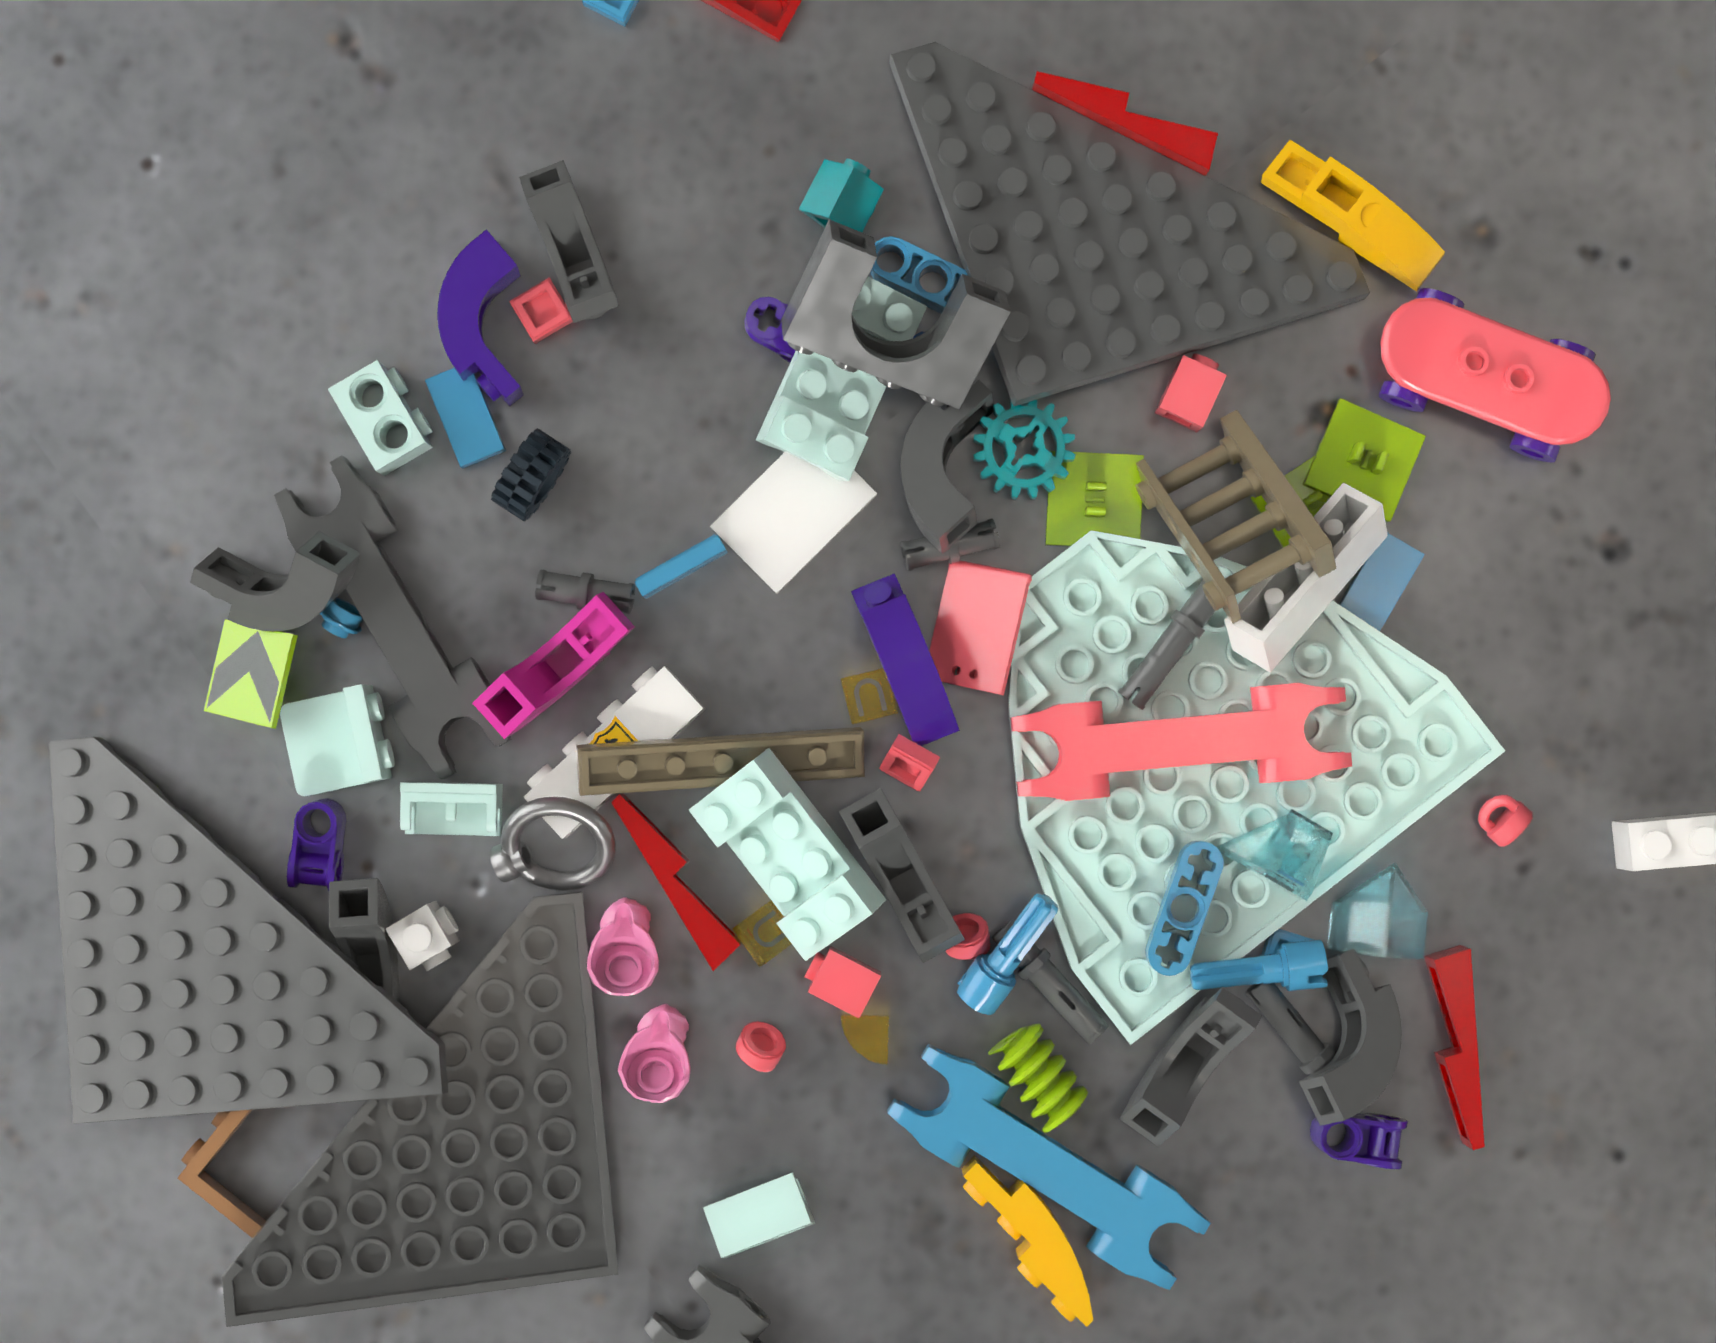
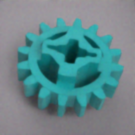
M1037 400L1028 402L1027 406H1021L1020 404L1014 407L1012 401H1010L1009 410H1005L1003 406L997 403L993 406L994 415L996 416L995 420L984 416L981 418L979 423L987 430V433L974 434L973 442L983 446V450L973 455V461L986 463L987 467L983 469L979 476L981 479H986L993 475L997 479L993 491L996 493L1006 485L1011 487V499L1016 500L1021 489H1027L1031 500L1036 499L1038 486L1042 485L1050 493L1055 489L1052 477L1056 476L1065 479L1069 474L1061 463L1074 461L1076 454L1065 450V445L1074 442L1076 438L1075 434H1063L1061 429L1068 422V418L1064 416L1055 420L1051 416L1055 407L1052 403L1047 405L1044 410L1037 408ZM1014 418H1032V421L1027 426L1014 428L1008 423L1005 424V422ZM1047 428L1055 442V456L1045 448L1043 434ZM1032 431H1036L1032 439L1033 444L1031 445V450L1036 455L1026 454L1022 459L1019 458L1015 465H1012L1011 463L1016 456L1015 452L1017 446L1012 441L1022 442L1025 437L1028 438ZM993 440L1003 447L1005 462L1001 468L993 456ZM1035 468L1039 472H1043V474L1031 479L1015 478L1019 470Z

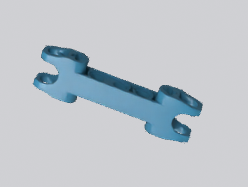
M928 1044L921 1054L922 1059L947 1079L949 1083L947 1099L938 1108L922 1111L902 1100L894 1098L887 1109V1114L910 1132L923 1148L955 1167L960 1168L971 1149L1097 1227L1086 1247L1099 1258L1126 1275L1147 1280L1170 1290L1177 1278L1166 1265L1149 1253V1241L1152 1233L1159 1226L1166 1223H1179L1196 1233L1204 1235L1211 1224L1208 1218L1190 1205L1171 1184L1140 1165L1136 1164L1126 1182H1121L1000 1106V1102L1010 1088V1085L1000 1077L971 1059L953 1055Z

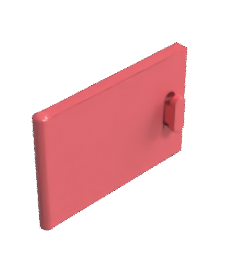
M961 560L949 564L929 649L942 682L1004 696L1029 585L1032 581L1031 574Z

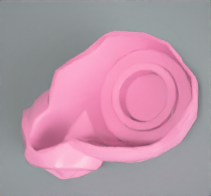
M627 897L614 902L604 911L600 921L601 929L597 932L591 943L587 959V971L593 984L606 994L615 996L639 994L651 986L659 970V957L656 946L648 933L650 930L651 914L646 906Z
M662 1004L651 1009L640 1020L637 1026L638 1032L626 1044L618 1066V1073L623 1087L634 1098L650 1101L651 1103H665L678 1097L689 1082L691 1071L690 1060L684 1046L687 1038L686 1033L689 1031V1023L686 1017L676 1008L668 1004Z

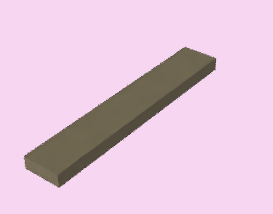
M861 727L576 745L578 793L580 796L719 787L768 748L774 753L794 781L865 777L864 730Z

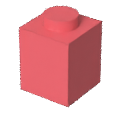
M1193 354L1189 358L1183 355L1176 364L1155 410V414L1198 432L1204 427L1227 375L1217 371L1219 364L1208 357Z
M830 946L826 955L819 952L815 954L804 977L812 981L808 993L860 1018L881 977V971Z

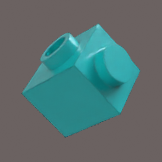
M846 158L844 164L824 159L799 210L824 228L830 219L863 232L869 218L874 213L875 206L884 189L869 178L871 170L861 163Z

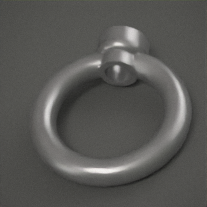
M543 797L521 805L509 816L502 830V844L492 847L490 858L492 867L502 882H508L521 876L530 883L543 888L574 890L596 882L608 871L615 857L616 842L609 823L589 805L566 797ZM545 816L571 818L586 826L593 834L597 844L596 854L586 866L577 870L563 872L543 868L533 862L532 853L525 842H520L523 829L535 819Z

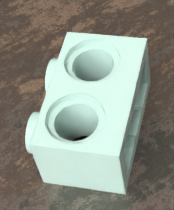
M376 360L328 388L376 472L385 476L433 448L427 438V435L432 433L433 430L419 408L411 411L403 397L405 393L409 392V389L395 367L387 370L382 363ZM373 384L382 385L384 391L382 401L377 406L365 407L362 400L365 389ZM395 425H405L408 431L406 442L399 448H389L386 442V435L389 429Z

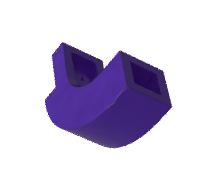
M486 229L459 253L446 273L438 299V329L445 352L461 379L465 381L472 374L475 375L477 372H480L482 375L476 381L493 401L501 397L510 407L524 395L521 386L485 345L482 325L486 310L493 299L521 275L517 264Z
M895 573L852 590V596L879 657L912 741L923 746L960 731L932 656Z

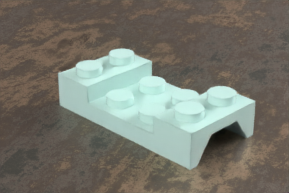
M867 277L854 304L852 315L863 330L876 338L886 341H905L913 339L927 306ZM795 351L756 441L788 452L813 464L837 480L849 481L869 438L865 433L886 386L880 383L873 375L860 370L856 372L843 370L835 365L830 358L815 352L807 355Z
M770 748L766 749L689 809L690 813L717 848L727 842L784 917L776 924L805 961L872 915L887 900Z

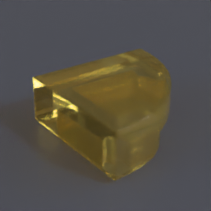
M841 1014L842 1028L851 1046L869 1061L888 1065L889 1015L861 1014L860 1018H857L851 1014Z

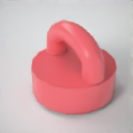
M1508 795L1494 796L1483 804L1479 810L1478 822L1493 842L1499 847H1505L1527 828L1533 818V812L1521 801H1516ZM1506 807L1507 809L1494 822L1490 820V815L1495 809Z
M971 913L953 916L965 940L946 950V953L958 960H973L981 954H987L991 945L987 922L981 916Z
M757 1021L751 1022L743 1028L735 1048L740 1059L749 1067L760 1072H771L779 1063L786 1049V1042L782 1033L776 1027Z

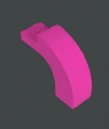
M603 591L597 594L536 652L518 665L503 672L472 704L496 731L506 739L534 720L580 682L610 654V651L635 626Z

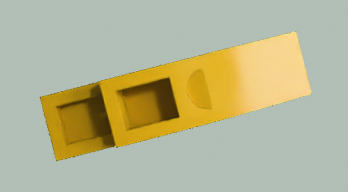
M1289 140L1262 174L1261 183L1338 232V241L1353 249L1354 252L1416 292L1445 254V251L1399 206L1373 185L1331 156L1325 162L1292 140Z
M974 1155L961 1168L963 1177L967 1180L963 1188L979 1205L983 1207L989 1202L1001 1214L996 1220L1013 1239L1017 1241L1021 1236L1025 1238L1015 1249L1018 1259L1021 1261L1017 1266L1020 1273L1036 1288L1043 1283L1055 1295L1051 1303L1069 1322H1072L1077 1317L1087 1327L1093 1321L1089 1293L1069 1240L1056 1217L1033 1187L1017 1179L1007 1188Z

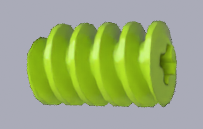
M1040 1023L1012 1032L992 1047L988 1055L1003 1051L1005 1056L997 1066L998 1069L1002 1071L1012 1067L1015 1068L1016 1072L1008 1083L1011 1087L1022 1083L1027 1085V1088L1020 1096V1100L1026 1102L1037 1099L1038 1104L1031 1112L1033 1118L1046 1114L1049 1116V1120L1042 1128V1131L1046 1133L1069 1119L1081 1107V1104L1088 1095V1091L1084 1086L1071 1088L1077 1078L1073 1070L1059 1073L1064 1067L1066 1060L1062 1055L1048 1057L1055 1045L1051 1039L1037 1042L1044 1030Z

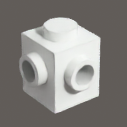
M437 901L424 905L385 929L409 970L421 964L426 972L451 958L452 956L447 949L460 942L455 933L459 930L455 919L445 906L440 908Z

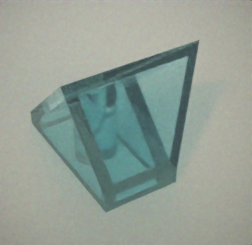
M1291 809L1287 815L1217 846L1222 855L1294 897L1307 901L1313 892L1333 832Z
M1396 862L1335 902H1332L1327 949L1345 951L1355 948L1357 954L1392 959H1423L1428 911Z

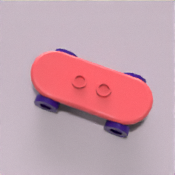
M1420 288L1416 299L1402 304L1394 311L1383 328L1380 341L1381 358L1388 374L1394 381L1383 382L1379 392L1381 399L1400 408L1415 412H1423L1428 399L1511 430L1514 432L1509 447L1529 458L1543 462H1555L1560 450L1559 445L1573 444L1589 437L1601 426L1608 414L1611 401L1609 383L1603 371L1593 362L1596 354L1592 350L1580 344L1562 339H1550L1548 342L1463 309L1465 304L1448 293L1430 288Z

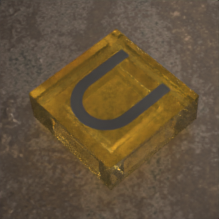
M883 668L841 678L852 725L898 714L894 695Z
M772 900L765 903L732 928L759 967L769 962L792 944L776 924L784 916Z

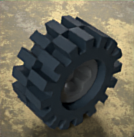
M535 429L534 432L528 435L526 442L523 441L518 452L513 454L510 459L511 462L502 471V477L496 482L491 500L522 521L528 520L539 509L540 503H543L548 497L549 491L554 488L557 478L564 471L563 467L568 463L571 449L542 430Z

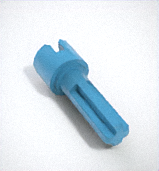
M1035 894L992 953L977 956L958 981L957 993L972 1009L982 1014L992 1015L1016 984L1014 970L1058 912V905L1051 897L1046 894Z
M1320 939L1282 943L1281 948L1277 949V954L1195 963L1190 967V981L1195 990L1260 983H1281L1282 987H1286L1287 991L1324 988L1328 986L1327 980L1322 976L1328 971L1327 957L1324 944Z

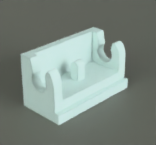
M400 782V828L405 830V834L501 836L503 784Z
M793 1172L703 1207L721 1258L731 1257L815 1224L798 1178L796 1179Z

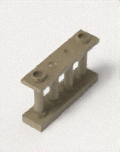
M1238 410L1220 418L1225 437L1219 440L1220 446L1159 478L1156 477L1146 460L1142 459L1136 463L1141 482L1135 485L1148 510L1153 507L1157 509L1205 581L1202 588L1212 608L1215 611L1223 608L1232 623L1241 620L1235 595L1297 562L1301 565L1309 563L1319 578L1337 569L1330 539ZM1228 462L1231 465L1240 464L1244 470L1242 472L1243 478L1179 511L1168 495ZM1250 495H1253L1254 498L1261 495L1267 503L1265 505L1266 511L1204 544H1201L1191 529V526ZM1274 528L1277 531L1285 528L1291 537L1288 540L1289 545L1227 578H1224L1213 561Z

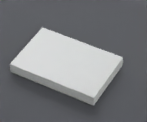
M784 452L710 528L778 594L877 496V493L855 470L849 481H840L831 477L821 468L788 452Z

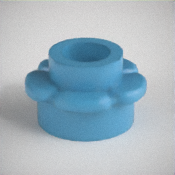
M335 598L320 613L324 619L321 624L322 627L338 637L347 638L349 633L358 634L362 630L360 623L363 618L356 606L343 599Z

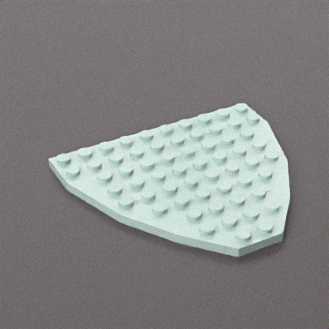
M1091 530L1032 576L1010 667L1008 692L1010 731V717L1032 714L1057 704L1102 701L1104 724L1252 711L1250 687L1303 683L1319 687H1345L1346 701L1316 707L1305 720L1304 733L1306 740L1314 749L1320 752H1351L1352 758L1351 767L1325 772L1306 780L1259 783L1257 760L1112 772L1109 773L1111 796L1104 798L1065 801L1051 797L1017 796L1020 828L1043 893L1051 897L1058 905V912L1054 916L1053 921L1069 966L1131 1045L1200 991L1193 989L1191 985L1190 967L1193 964L1241 959L1504 753L1505 749L1445 674L1333 600L1271 673L1232 650L1224 620L1227 614L1223 608L1215 611L1203 627L1205 632L1200 639L1195 638L1146 703L1143 710L1139 709L1132 701L1139 693L1140 688L1134 692L1129 700L1119 694L1118 690L1124 686L1153 648L1154 644L1172 622L1171 615L1175 610H1181L1202 582V577L1180 546ZM1222 557L1213 560L1224 578L1248 567ZM1252 587L1235 595L1237 604L1243 599V597L1250 591ZM1011 731L1015 782L1044 777L1054 770L1058 763L1059 751L1056 742L1051 736L1039 731ZM1192 841H1205L1216 846L1221 852L1224 861L1223 870L1189 965L1183 972L1177 975H1162L1155 971L1147 962L1145 955L1146 945L1181 849ZM1202 849L1199 855L1191 854L1189 856L1188 863L1194 866V873L1191 881L1181 876L1178 886H1189L1198 890L1202 895L1204 894L1206 885L1198 884L1197 880L1202 870L1210 871L1213 862L1206 859L1207 850ZM1189 894L1178 895L1171 904L1173 917L1181 922L1194 918L1198 910L1195 898ZM1165 921L1162 931H1170L1172 934L1167 946L1158 945L1155 952L1162 957V966H1167L1170 960H1179L1181 953L1174 949L1177 936L1180 935L1187 940L1190 930L1177 929Z

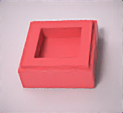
M550 277L509 301L535 344L573 322L564 300Z
M898 734L879 769L916 791H921L940 757Z

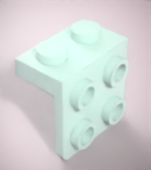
M360 684L343 688L342 692L291 702L281 707L280 718L295 788L299 795L311 796L392 778L390 768L395 765L393 749L389 739H384L380 721L385 719L384 707L379 692L374 693L373 685Z

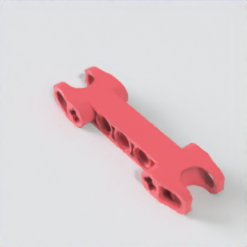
M1303 683L1250 687L1252 711L1104 724L1102 701L1057 704L1032 714L1010 717L1011 731L1044 732L1056 742L1059 751L1058 763L1047 776L1016 782L1017 796L1051 797L1065 801L1104 798L1111 796L1109 773L1246 760H1257L1259 783L1306 780L1325 772L1351 767V752H1320L1308 743L1304 733L1305 720L1316 707L1346 701L1345 687H1319Z

